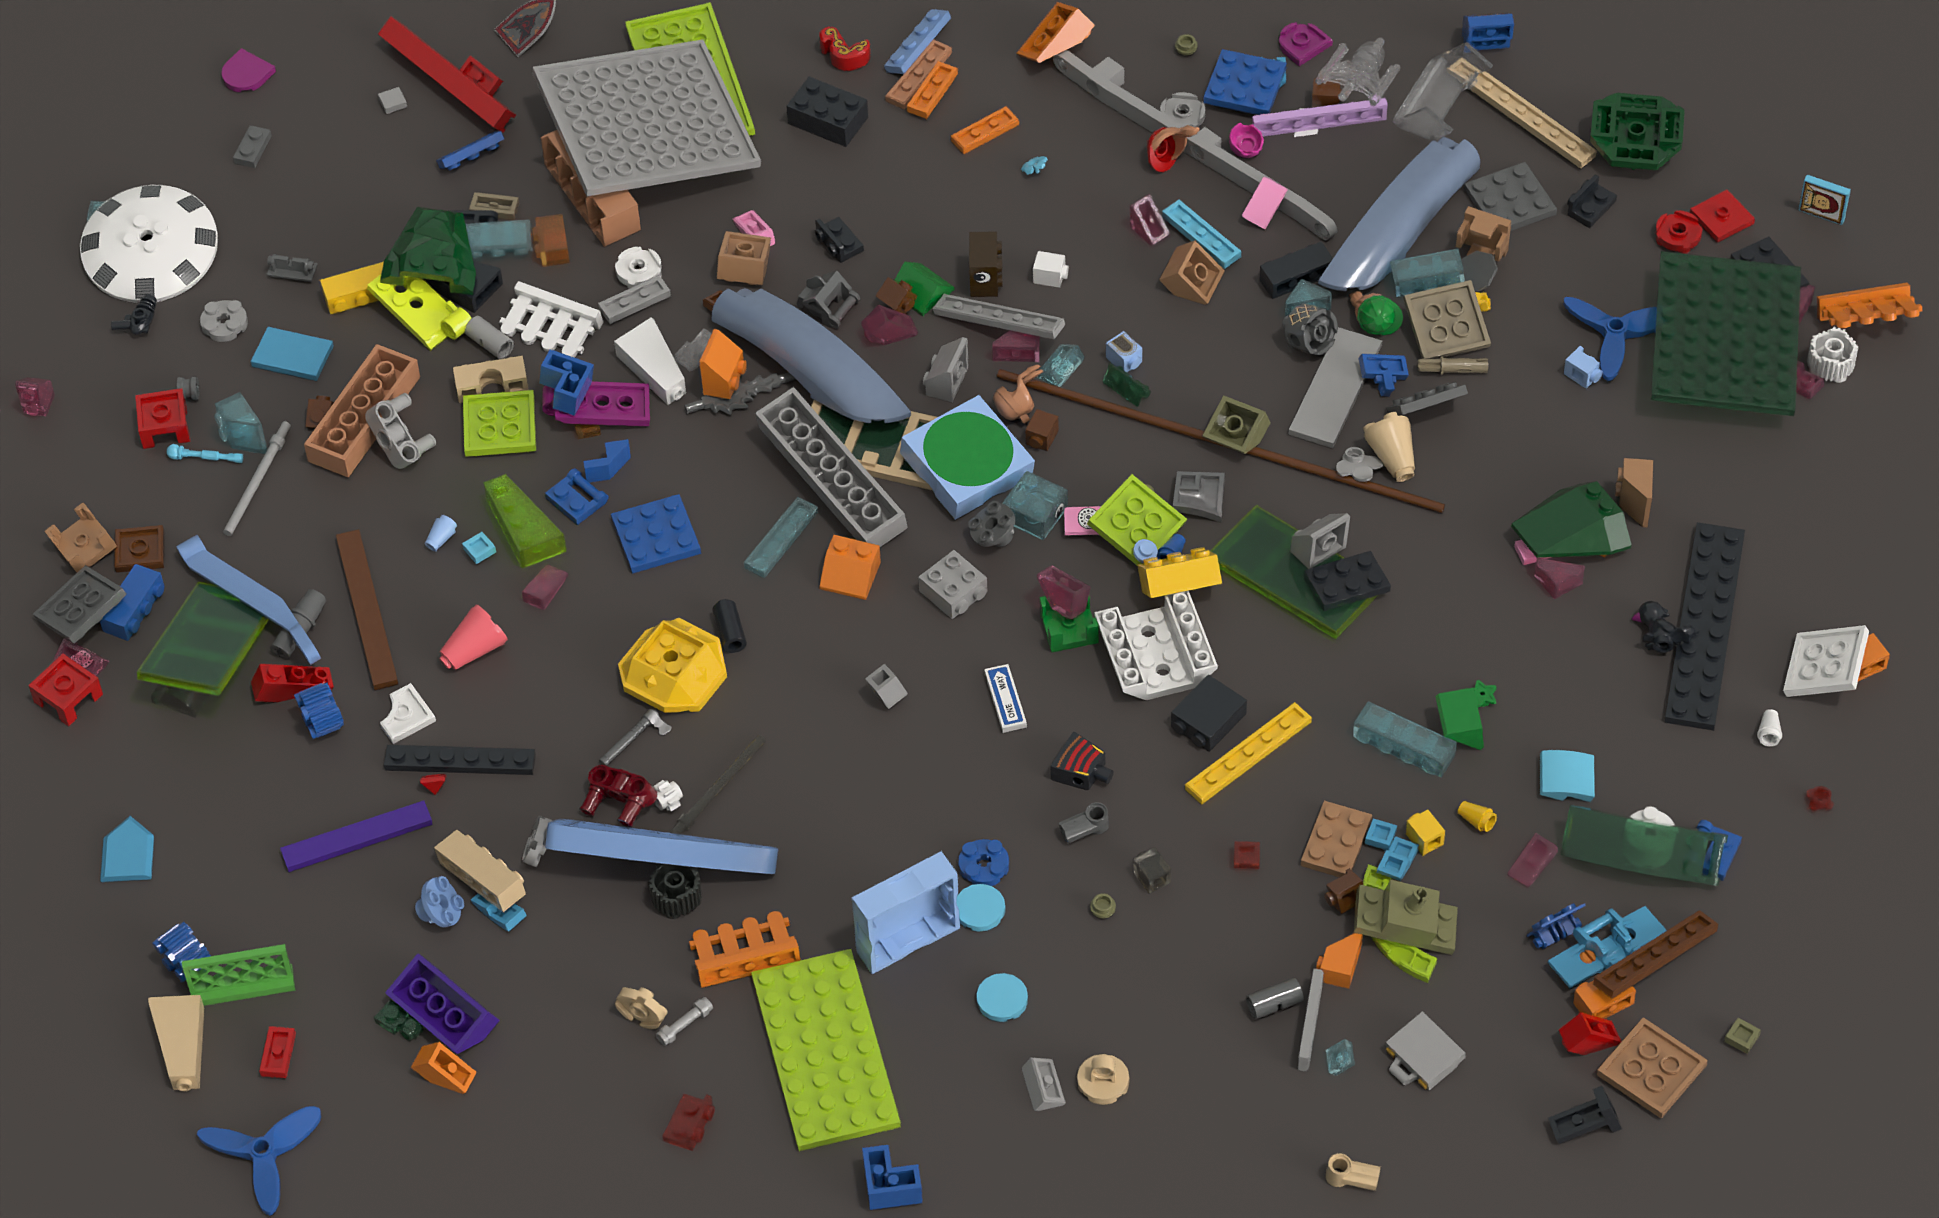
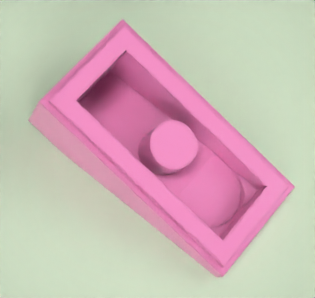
M753 210L733 218V222L741 233L771 237L770 246L775 244L773 230Z

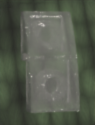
M703 328L691 343L686 341L673 356L676 363L690 372L699 367V361L712 333Z

